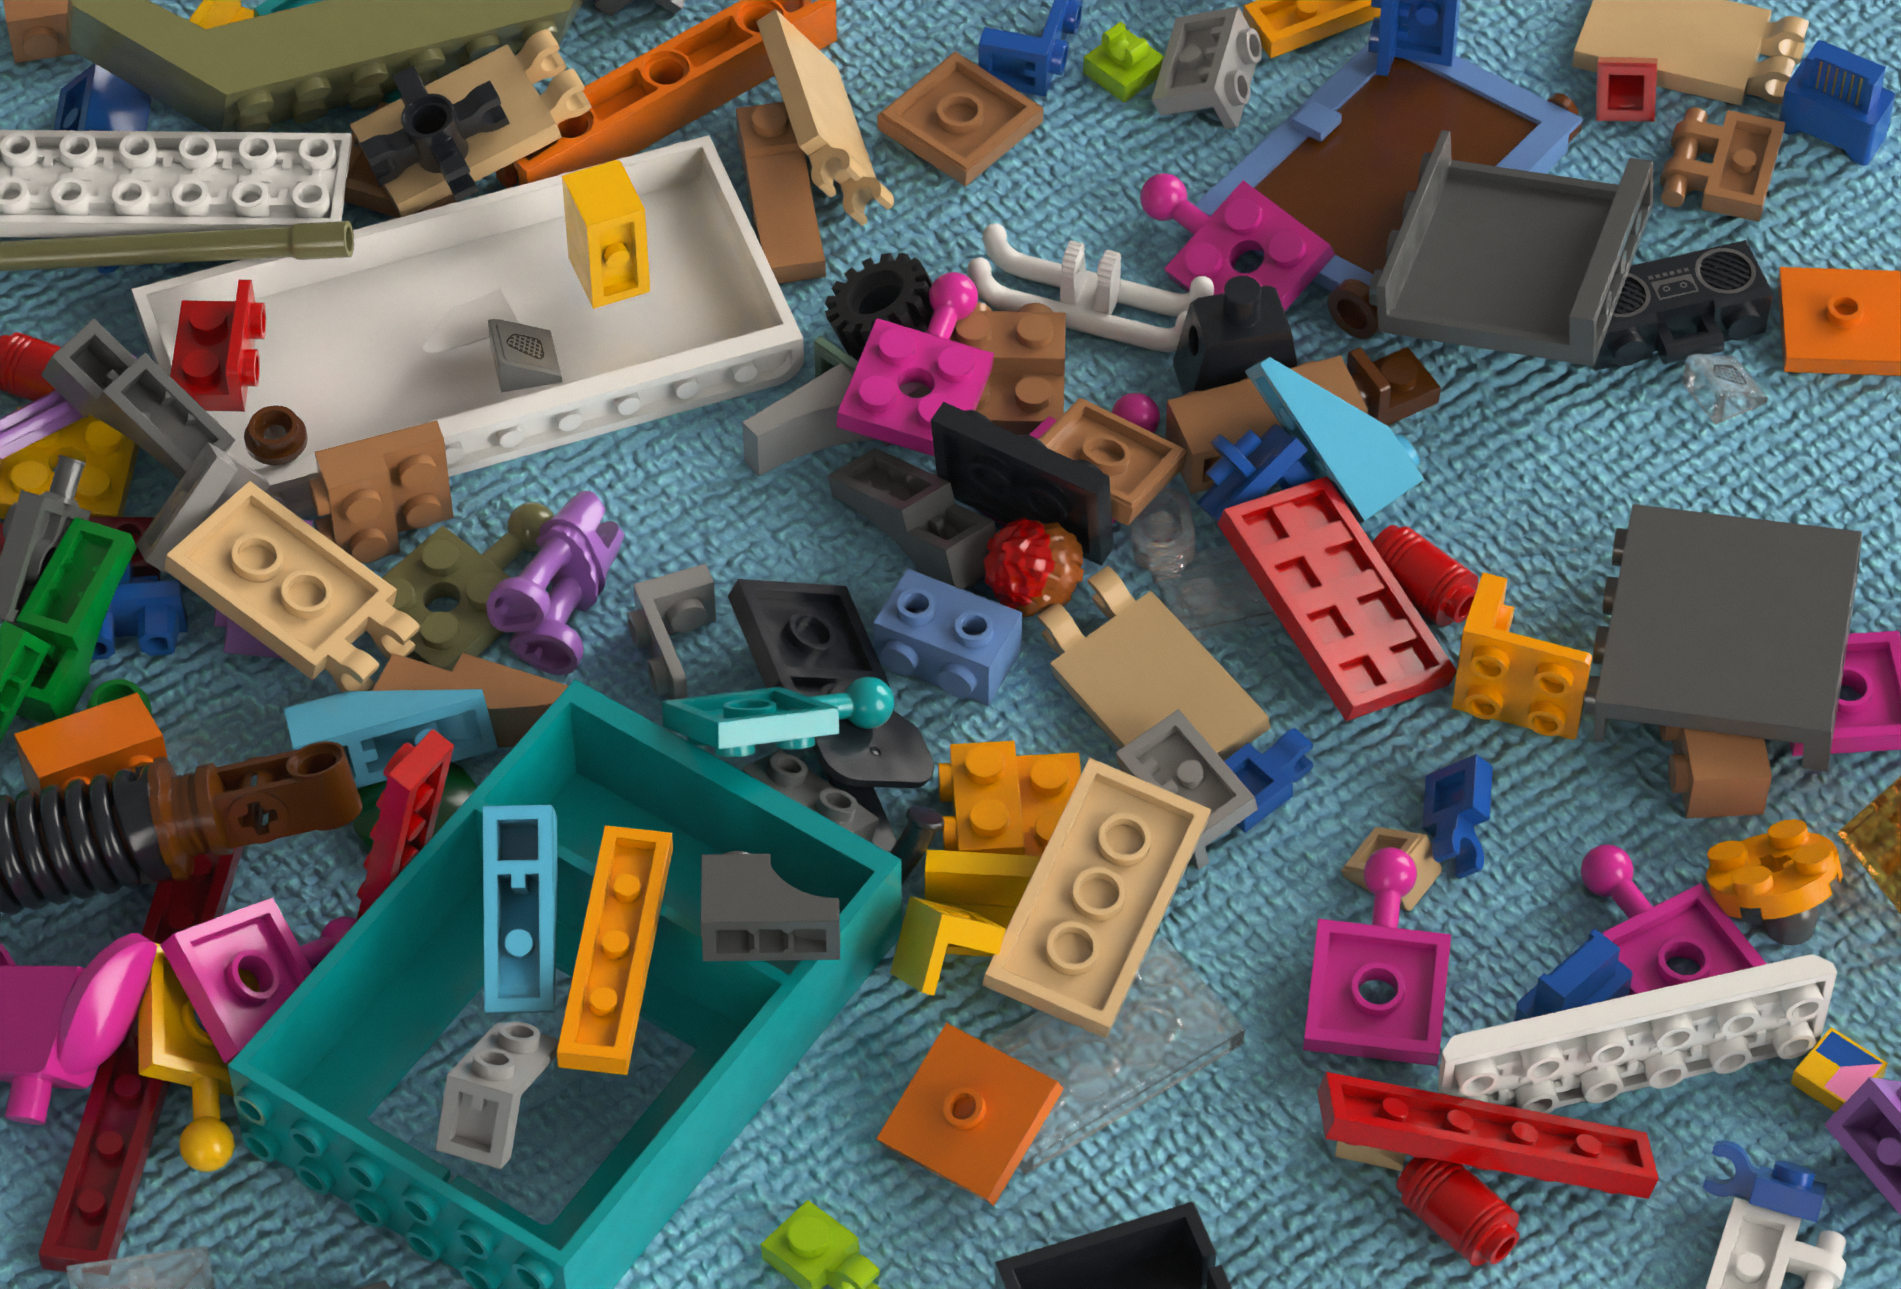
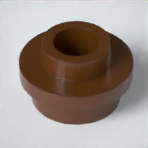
M273 405L264 407L254 413L245 429L244 441L246 450L253 459L267 465H280L288 463L301 455L306 448L308 436L304 422L291 409Z

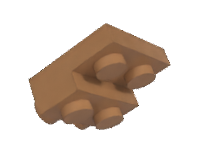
M977 302L974 311L968 317L956 322L949 340L994 353L993 367L975 411L986 416L993 424L1017 435H1029L1048 416L1058 420L1064 414L1066 313L1053 312L1050 307L1041 303L1023 305L1019 308L1018 312L992 311L988 305Z
M437 420L315 452L318 478L308 480L316 514L318 517L324 516V518L314 520L315 528L361 563L373 562L382 557L400 553L399 532L414 528H426L437 522L454 518L444 437Z

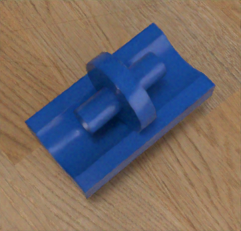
M1276 423L1261 438L1249 429L1234 445L1224 436L1218 434L1210 443L1221 455V458L1206 472L1207 476L1215 484L1196 503L1208 516L1218 522L1224 509L1260 498L1274 484L1282 491L1314 481L1316 476L1303 457L1308 449L1297 437L1289 435Z
M130 560L107 610L92 660L109 659L110 656L115 654V637L138 636L142 653H146L149 656L172 655L175 652L178 634L188 632V616L183 603L181 582L179 580L159 581L158 576L135 577L133 563Z

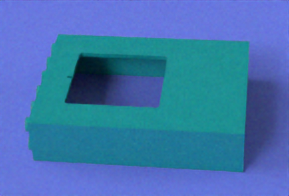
M574 679L229 1063L228 1070L234 1095L233 1101L237 1109L241 1129V1139L244 1145L258 1158L266 1162H272L276 1159L294 1170L299 1179L312 1191L321 1195H326L330 1192L350 1204L354 1213L368 1225L375 1228H381L384 1225L405 1238L408 1245L422 1258L432 1262L440 1259L460 1271L465 1281L474 1289H613L899 940L902 928L901 859ZM483 806H553L557 814L556 968L572 978L605 825L672 833L673 851L639 1016L692 1046L696 1051L558 1217L547 1225L538 1223L460 1175H457L450 1184L447 1183L451 1177L450 1169L368 1120L369 1116L484 986ZM730 851L770 854L771 867L781 879L792 887L811 895L839 898L840 960L703 961L701 937L702 855L724 854Z

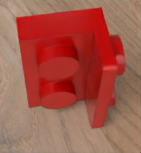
M238 280L236 301L182 300L170 377L205 411L245 412L248 387L258 386L260 357L258 349H254L255 339L264 340L266 306L264 302H255L252 280Z

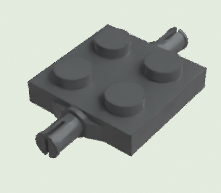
M59 455L50 490L40 495L21 490L18 502H15L9 508L3 524V535L6 540L0 556V619L3 622L6 621L19 627L16 619L74 517L89 520L91 511L80 508L77 500L74 499L83 468L86 465L85 462Z

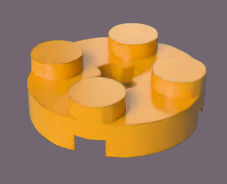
M1797 819L1779 821L1770 826L1767 833L1742 841L1720 842L1713 845L1707 852L1709 868L1706 878L1710 895L1727 916L1742 918L1740 907L1748 909L1760 908L1762 919H1778L1807 911L1832 895L1830 882L1835 878L1840 883L1843 877L1836 845L1825 836L1809 833L1807 824Z

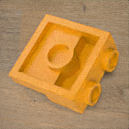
M1015 741L950 744V763H938L940 802H952L953 816H942L945 821L942 828L944 850L1042 856L1081 776L1079 752L1016 756Z

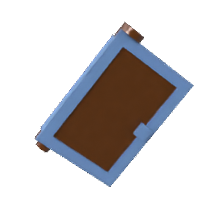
M1366 44L1208 191L1195 206L1210 217L1241 181L1244 180L1329 243L1335 255L1311 282L1331 292L1327 299L1328 310L1333 320L1343 331L1358 339H1369L1378 332L1377 306H1372L1369 303V289L1373 273L1376 269L1383 270L1385 267L1389 235L1393 229H1401L1405 197L1408 191L1417 190L1422 156L1425 152H1433L1441 131H1451V160L1546 174L1567 153L1568 143L1582 129V117L1578 116L1577 106L1568 96L1555 93L1545 100L1456 55L1454 56L1452 66L1394 57L1388 77L1376 75L1378 53L1368 52V44ZM1252 250V251H1254V252H1256V253H1258V254L1264 256V253H1263V252L1258 251V250Z

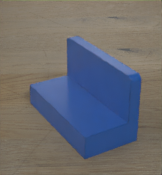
M94 63L60 90L53 130L147 131L152 100L145 92Z

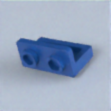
M1371 0L1372 7L1381 8L1380 18L1374 17L1368 43V52L1378 53L1376 75L1388 77L1394 57L1452 66L1457 46L1460 0Z

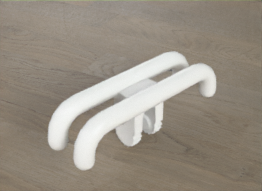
M998 223L987 225L983 231L985 251L992 262L1008 274L1060 288V301L1002 286L993 278L988 260L982 257L972 259L967 268V275L974 282L979 299L990 307L1000 311L1018 312L1019 308L1023 305L1041 303L1050 307L1053 312L1066 313V328L1160 352L1176 351L1190 303L1197 298L1214 294L1213 282L1206 276L1194 278L1190 285V291L1183 294L1120 279L1121 254L1111 250H1106L1100 259L1097 273L1087 271L1084 253L1085 245L1071 240L1064 252L1062 264L1025 255L1009 245L1006 231ZM1116 303L1177 318L1174 327L1162 328L1114 316L1112 313Z

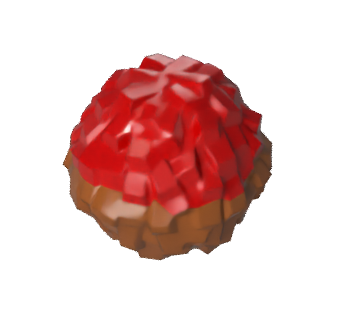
M1025 517L1008 523L1007 526L999 530V533L994 534V538L988 540L986 547L989 550V554L983 560L984 571H986L985 583L991 587L1000 604L1022 612V617L1024 618L1041 613L1058 602L1065 606L1070 602L1071 594L1075 591L1076 585L1082 582L1084 570L1081 569L1083 565L1082 545L1076 540L1075 535L1067 532L1058 522L1042 524L1037 520H1027Z

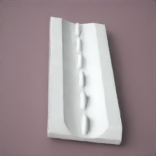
M0 130V237L73 238L290 227L297 223L341 221L352 136L351 133Z
M1805 955L1458 1034L1449 1040L1442 1051L1438 1093L1548 1114L1558 1107L1584 1101L1602 1103L1613 1099L1620 1093L1649 1086L1657 1089L1667 1088L1679 1083L1684 1078L1714 1071L1719 1074L1732 1073L1749 1063L1775 1057L1782 1059L1797 1058L1813 1049L1821 1039L1837 971L1832 962L1817 955Z

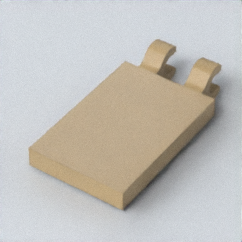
M1593 0L1574 49L1572 67L1597 73V62L1600 57L1657 58V87L1742 106L1746 94L1761 97L1773 104H1782L1785 86L1792 76L1795 64H1800L1806 43H1803L1809 22L1796 16H1787L1776 22H1770L1772 10L1729 0ZM1760 54L1770 56V58L1764 61L1757 62Z
M776 9L759 19L757 24L798 146L809 156L812 164L811 178L813 183L831 198L836 195V190L833 186V180L835 179L840 184L844 194L843 208L845 212L859 225H865L868 222L864 210L871 199L875 198L886 210H889L893 207L894 198L892 193L876 179L838 67Z
M549 29L533 34L517 55H514L508 44L424 86L428 94L442 95L448 98L452 104L461 101L471 90L489 80L495 88L502 103L500 105L510 124L496 131L477 133L467 138L469 149L465 161L474 182L562 138L557 124L566 119L581 116L591 108L589 100L582 91L585 89L584 84L575 70H565L567 68L566 64L558 53L560 47ZM554 77L547 89L539 95L533 84L542 79ZM401 98L349 124L360 148L361 142L373 136L392 134L403 128L401 116L405 105ZM418 162L407 167L393 181L383 185L401 217L414 214L452 194L442 173L426 171Z
M251 481L247 482L166 554L165 571L311 680L315 679L326 669L341 692L371 691L375 686V682L369 677L379 668V663L370 654L352 645L365 631L371 635L376 646L387 659H390L393 653L407 657L415 649L416 645L409 639L419 631L420 625L411 616L393 607L397 589Z
M1108 565L1087 580L1088 584L1096 591V594L1092 596L1093 602L1104 615L1110 618L1109 621L1085 637L1073 618L1059 602L1037 615L1038 621L1046 628L1041 632L1042 637L1060 655L1050 662L1053 676L1120 749L1178 709L1223 761L1248 742L1251 743L1270 729L1268 715L1152 591H1149L1135 601L1123 581Z

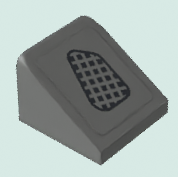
M501 319L488 320L490 346L501 393L562 382L551 330Z

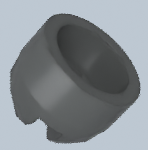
M1817 906L1783 918L1762 919L1763 928L1771 939L1780 944L1792 946L1805 943L1812 937L1818 919Z

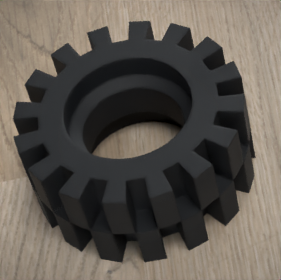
M891 253L881 254L880 263L875 264L870 257L862 261L863 270L857 273L853 267L844 273L848 281L846 283L836 281L831 288L835 296H827L825 302L828 308L825 311L826 317L847 354L852 355L858 362L877 318L926 333L934 313L929 301V292L933 282L917 258L914 257L911 260L908 254L899 253L894 260Z

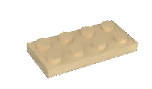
M1089 757L1005 931L1000 954H994L985 972L982 986L1107 1039L1207 825L1211 809Z

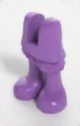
M591 491L577 493L553 518L541 525L539 529L540 536L536 539V543L541 549L517 577H509L495 585L486 603L487 616L491 624L499 631L515 632L509 641L510 650L534 668L554 675L572 673L579 665L583 657V643L578 633L567 626L566 623L574 609L586 612L597 602L598 595L605 587L607 573L625 537L622 529L614 521L600 523L605 513V506L596 494ZM551 581L552 589L547 593L545 589Z

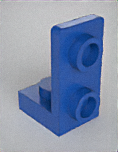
M1054 0L1041 38L984 27L978 43V66L1018 92L1046 97L1053 75L1062 76L1064 73L1069 51V42L1065 40L1067 34L1076 35L1078 32L1083 2L1081 0Z

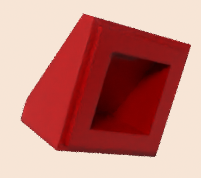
M1600 57L1598 59L1596 121L1655 122L1657 58Z

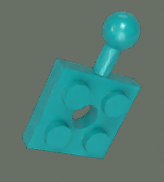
M861 677L849 684L844 693L807 697L783 687L662 701V720L664 728L687 736V741L694 745H710L715 747V754L719 756L740 757L754 754L755 744L775 742V746L782 749L813 747L815 745V737L839 734V719L847 718L855 726L864 729L879 727L890 718L893 712L894 696L889 686L882 680L875 677Z

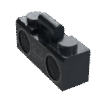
M1739 241L1632 265L1593 366L1595 371L1619 365H1633L1641 360L1652 358L1654 351H1657L1663 364L1723 352L1725 341L1744 340L1753 335L1765 333L1772 301V292L1747 241Z

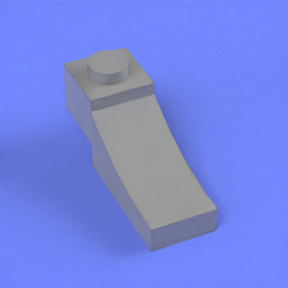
M840 363L743 421L744 462L758 476H761L779 465L817 450L858 441L878 440L836 427L837 412L853 374ZM918 382L906 383L899 388L902 393L912 398H921L931 393V390L926 385ZM881 441L886 447L891 445V443Z

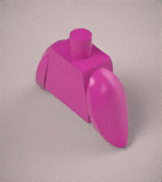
M138 933L125 935L116 939L99 952L85 969L79 966H17L5 946L0 942V1080L11 1083L5 1118L20 1123L44 1125L46 1123L52 1088L86 1089L93 1083L98 1066L107 1060L124 1042L136 1019L156 955L157 945L153 941Z

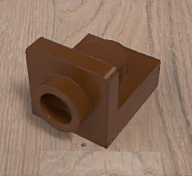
M1360 347L1348 352L1347 369L1368 408L1367 414L1385 425H1390L1439 403L1441 387L1409 347L1373 362Z

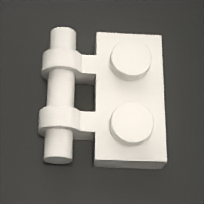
M1734 1197L1706 1289H1781L1786 1272L1801 1276L1805 1281L1803 1289H1838L1842 1284L1846 1270V1262L1842 1258L1846 1239L1837 1232L1823 1231L1819 1234L1816 1247L1796 1241L1802 1218L1752 1205L1748 1201Z

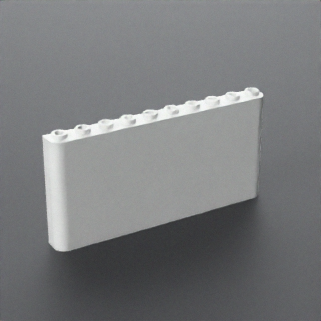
M710 135L616 159L622 162L645 208L650 292L595 309L592 308L568 258L562 175L573 172L562 173L558 176L506 188L498 192L449 203L438 208L353 230L354 251L350 258L298 260L292 257L246 259L217 265L209 269L167 280H160L149 285L131 289L135 311L152 358L170 376L182 300L236 301L238 280H252L255 302H264L266 306L264 340L255 339L254 349H258L260 357L258 386L248 387L245 412H206L235 439V442L226 453L266 478L269 483V489L266 493L300 518L316 514L308 480L318 478L315 458L316 451L437 420L444 437L448 476L451 477L783 384L793 378L803 365L804 341ZM501 288L519 324L551 330L562 382L501 393L490 346V337L463 347L437 353L424 352L422 345L433 333L450 308L475 300ZM278 405L291 409L306 426L308 436L306 448L301 455L288 463L280 465L263 464L253 459L246 450L244 441L245 429L254 413L267 406Z

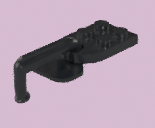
M738 579L728 594V599L766 688L783 687L807 697L844 693L849 684L861 677L878 678L890 688L847 586ZM894 710L884 724L872 729L857 727L847 718L839 719V734L815 737V745L812 748L819 764L824 769L829 784L852 795L859 805L879 818L871 843L901 859L903 886L928 849L936 831L944 827L945 821L939 813L930 808L912 806L906 813L908 823L899 839L896 840L874 787H922L929 781L934 772L933 759L920 730Z

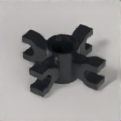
M414 66L392 75L405 105L401 116L403 128L392 134L373 136L360 143L378 184L382 186L393 181L407 167L418 162L426 171L442 173L456 202L479 192L465 161L469 149L467 138L477 133L496 131L510 124L491 81L489 80L475 87L464 99L452 104L448 98L442 95L428 94Z

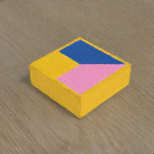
M1831 1027L1796 1067L1790 1084L1836 1113L1869 1077L1882 1079L1885 1076L1888 1063Z

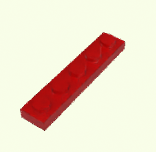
M434 729L415 747L409 742L401 746L391 757L383 771V775L387 778V783L376 803V807L380 809V815L369 835L374 842L371 852L363 863V868L367 870V874L356 895L361 900L357 919L362 917L432 839L454 744Z
M1331 1072L1325 1073L1317 1091L1325 1139L1340 1141L1348 1145H1362L1405 1153L1417 1158H1432L1469 1165L1481 1170H1496L1533 1177L1545 1182H1560L1598 1189L1610 1194L1619 1193L1649 1199L1659 1180L1647 1132Z

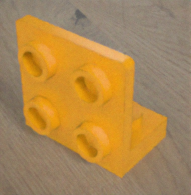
M1483 572L1463 629L1452 708L1468 712L1480 719H1494L1529 728L1544 736H1560L1575 740L1580 728L1592 655L1588 652L1509 632L1514 607L1504 605L1508 578Z

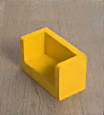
M613 160L562 175L568 258L592 308L595 309L650 292L645 208L622 162Z

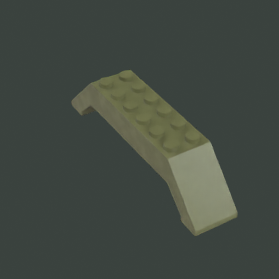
M68 0L66 37L72 51L212 132H265L273 123L294 119L296 123H308L322 118L330 109L350 105L352 109H364L374 106L384 99L385 94L398 89L392 75L411 66L415 67L421 81L426 86L508 44L513 54L517 55L524 47L526 41L533 34L541 30L549 29L560 47L584 0H324L209 29H204L149 0Z

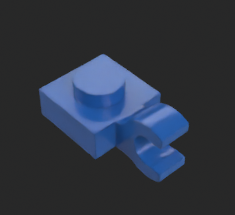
M1296 728L1283 734L1273 746L1262 754L1248 742L1224 761L1256 799L1258 810L1237 824L1244 833L1293 797V782L1304 777L1313 768V762L1304 755L1313 748V743Z
M1477 754L1426 775L1422 829L1434 837L1432 854L1435 861L1440 863L1455 856V875L1460 879L1481 871L1484 865L1483 849L1475 834L1474 826L1490 820L1493 766Z
M1726 1140L1715 1141L1712 1154L1731 1160L1736 1172L1733 1177L1726 1180L1707 1175L1703 1184L1704 1190L1719 1197L1738 1196L1749 1199V1204L1817 1223L1827 1184L1814 1181L1815 1171L1786 1161H1775L1773 1169L1761 1165L1758 1169L1751 1164L1748 1154L1740 1145Z

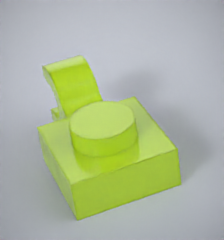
M809 1200L804 1202L761 1243L762 1259L801 1289H822L826 1284L833 1289H881L872 1282L880 1275L879 1268L868 1258L859 1254V1237Z

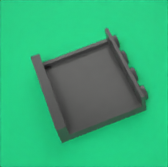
M1442 130L1433 152H1425L1422 156L1417 190L1408 191L1405 197L1401 229H1393L1389 235L1385 267L1383 270L1376 269L1371 279L1369 303L1372 306H1377L1378 332L1594 366L1653 208V161L1629 158L1620 184H1610L1451 160V131Z
M1632 504L1628 529L1617 528L1615 532L1612 565L1621 566L1619 578L1608 576L1605 585L1603 614L1611 615L1610 626L1598 625L1595 637L1593 664L1602 665L1600 677L1589 675L1584 698V714L1595 715L1594 741L1604 742L1608 718L1803 743L1802 768L1828 772L1859 572L1862 532Z

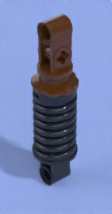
M317 742L298 750L266 757H253L243 762L216 767L213 763L199 765L196 767L195 773H187L183 776L176 775L166 757L154 758L151 763L135 767L136 772L129 768L120 769L113 775L112 779L105 773L96 774L90 780L89 786L84 780L78 778L69 781L65 786V790L57 784L47 785L41 790L40 796L31 789L21 791L16 796L15 801L6 794L0 795V916L1 912L8 915L18 914L25 907L38 910L45 907L49 902L57 905L65 904L71 901L74 896L82 900L95 896L98 891L111 894L117 892L123 886L135 889L142 885L156 882L187 881L194 872V857L199 854L204 855L213 852L216 857L232 854L234 848L268 843L287 836L315 830H333L345 826L358 817L362 811L363 804L344 748L336 742ZM257 775L256 786L251 787L252 777ZM269 813L268 823L263 825V814Z

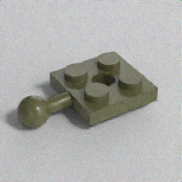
M527 502L515 508L508 519V533L503 535L482 555L442 525L382 577V579L397 589L393 607L408 614L420 625L419 631L409 639L416 646L407 658L452 671L462 653L477 657L504 633V631H499L491 624L487 616V600L495 585L510 577L502 571L523 551L537 552L541 549L536 543V539L540 536L539 529L542 524L555 516L547 506L537 502ZM440 597H452L459 601L458 605L449 612H431L427 609L432 601Z

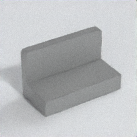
M207 441L136 544L144 560L167 574L168 572L164 570L166 554L247 482L251 481L264 492H267L269 489L268 481Z

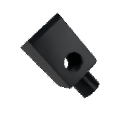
M1236 276L1226 282L1223 294L1197 298L1190 303L1173 359V368L1183 395L1193 391H1205L1239 382L1248 377L1245 370L1269 357L1289 369L1298 366L1291 328L1276 288L1269 285L1260 286L1255 279L1248 276Z

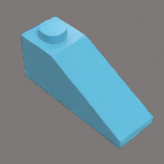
M1271 357L1245 370V373L1284 431L1291 436L1297 437L1308 449L1303 457L1315 474L1316 479L1328 476L1358 523L1367 520L1424 480L1417 469L1420 459L1414 447L1403 435L1397 434L1395 436L1389 426Z
M482 689L346 691L284 708L293 750L323 741L340 744L344 748L357 788L387 780L383 775V771L396 751L407 742L415 747L432 729L454 744L450 763L498 750Z
M552 805L483 806L484 1007L486 1014L555 1012L558 870L557 814Z

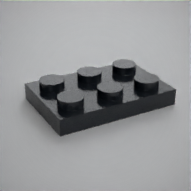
M943 402L931 419L937 476L951 483L954 499L1006 523L1014 522L1022 517H1025L1027 520H1037L1042 524L1058 522L1067 532L1076 536V540L1082 545L1083 558L1102 566L1114 548L1110 477L1089 461L1068 458L1048 449L1040 440L1026 434L1017 435L993 424L986 416L977 411H964Z

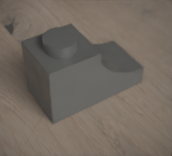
M730 851L724 854H703L701 870L703 961L840 960L839 898L811 895L792 887L773 870L770 854H750L744 851Z

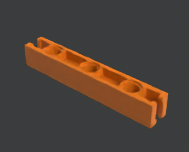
M740 0L584 86L585 89L582 91L589 100L591 108L581 116L569 118L557 124L562 138L496 171V178L506 188H510L517 184V176L520 186L558 176L562 173L573 172L634 155L775 76L757 24L759 19L776 9L819 50L837 41L836 0H817L811 3V0Z

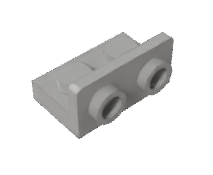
M1239 7L1182 16L1175 19L1151 99L1161 116L1187 111L1193 112L1213 107L1226 129L1239 126L1244 106L1250 99V85L1255 67L1262 57V44L1259 34L1255 29L1250 28Z
M1179 709L1115 752L1120 771L1211 809L1207 825L1190 859V862L1197 870H1200L1209 863L1205 846L1258 810L1254 795Z

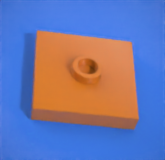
M1800 267L1779 268L1777 287L1784 372L1901 376V271Z
M946 1022L876 1139L886 1148L994 1206L1064 1088L1058 1081Z

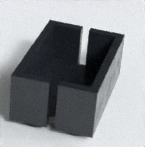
M1194 1201L995 1262V1289H1232L1222 1265L1215 1266L1216 1251Z

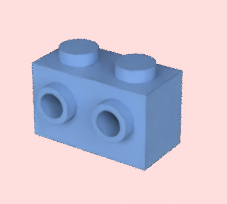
M907 568L873 622L874 650L880 664L893 673L902 676H913L941 687L954 697L969 698L989 706L1021 653L1022 612Z

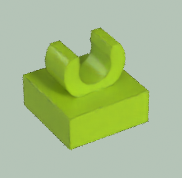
M1121 21L1103 33L1101 36L1102 44L1083 57V73L1123 103L1158 79L1164 59L1162 54L1148 45L1146 39L1143 37L1138 38L1131 33Z

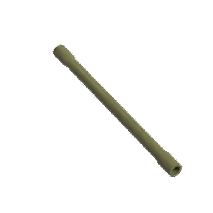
M349 221L297 223L290 227L0 241V271L287 257L298 260L350 258L354 251V234Z

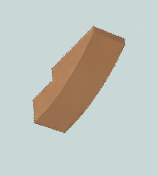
M393 653L372 691L482 689L497 746L512 747L520 741L564 692L568 685L466 653L461 654L452 671Z

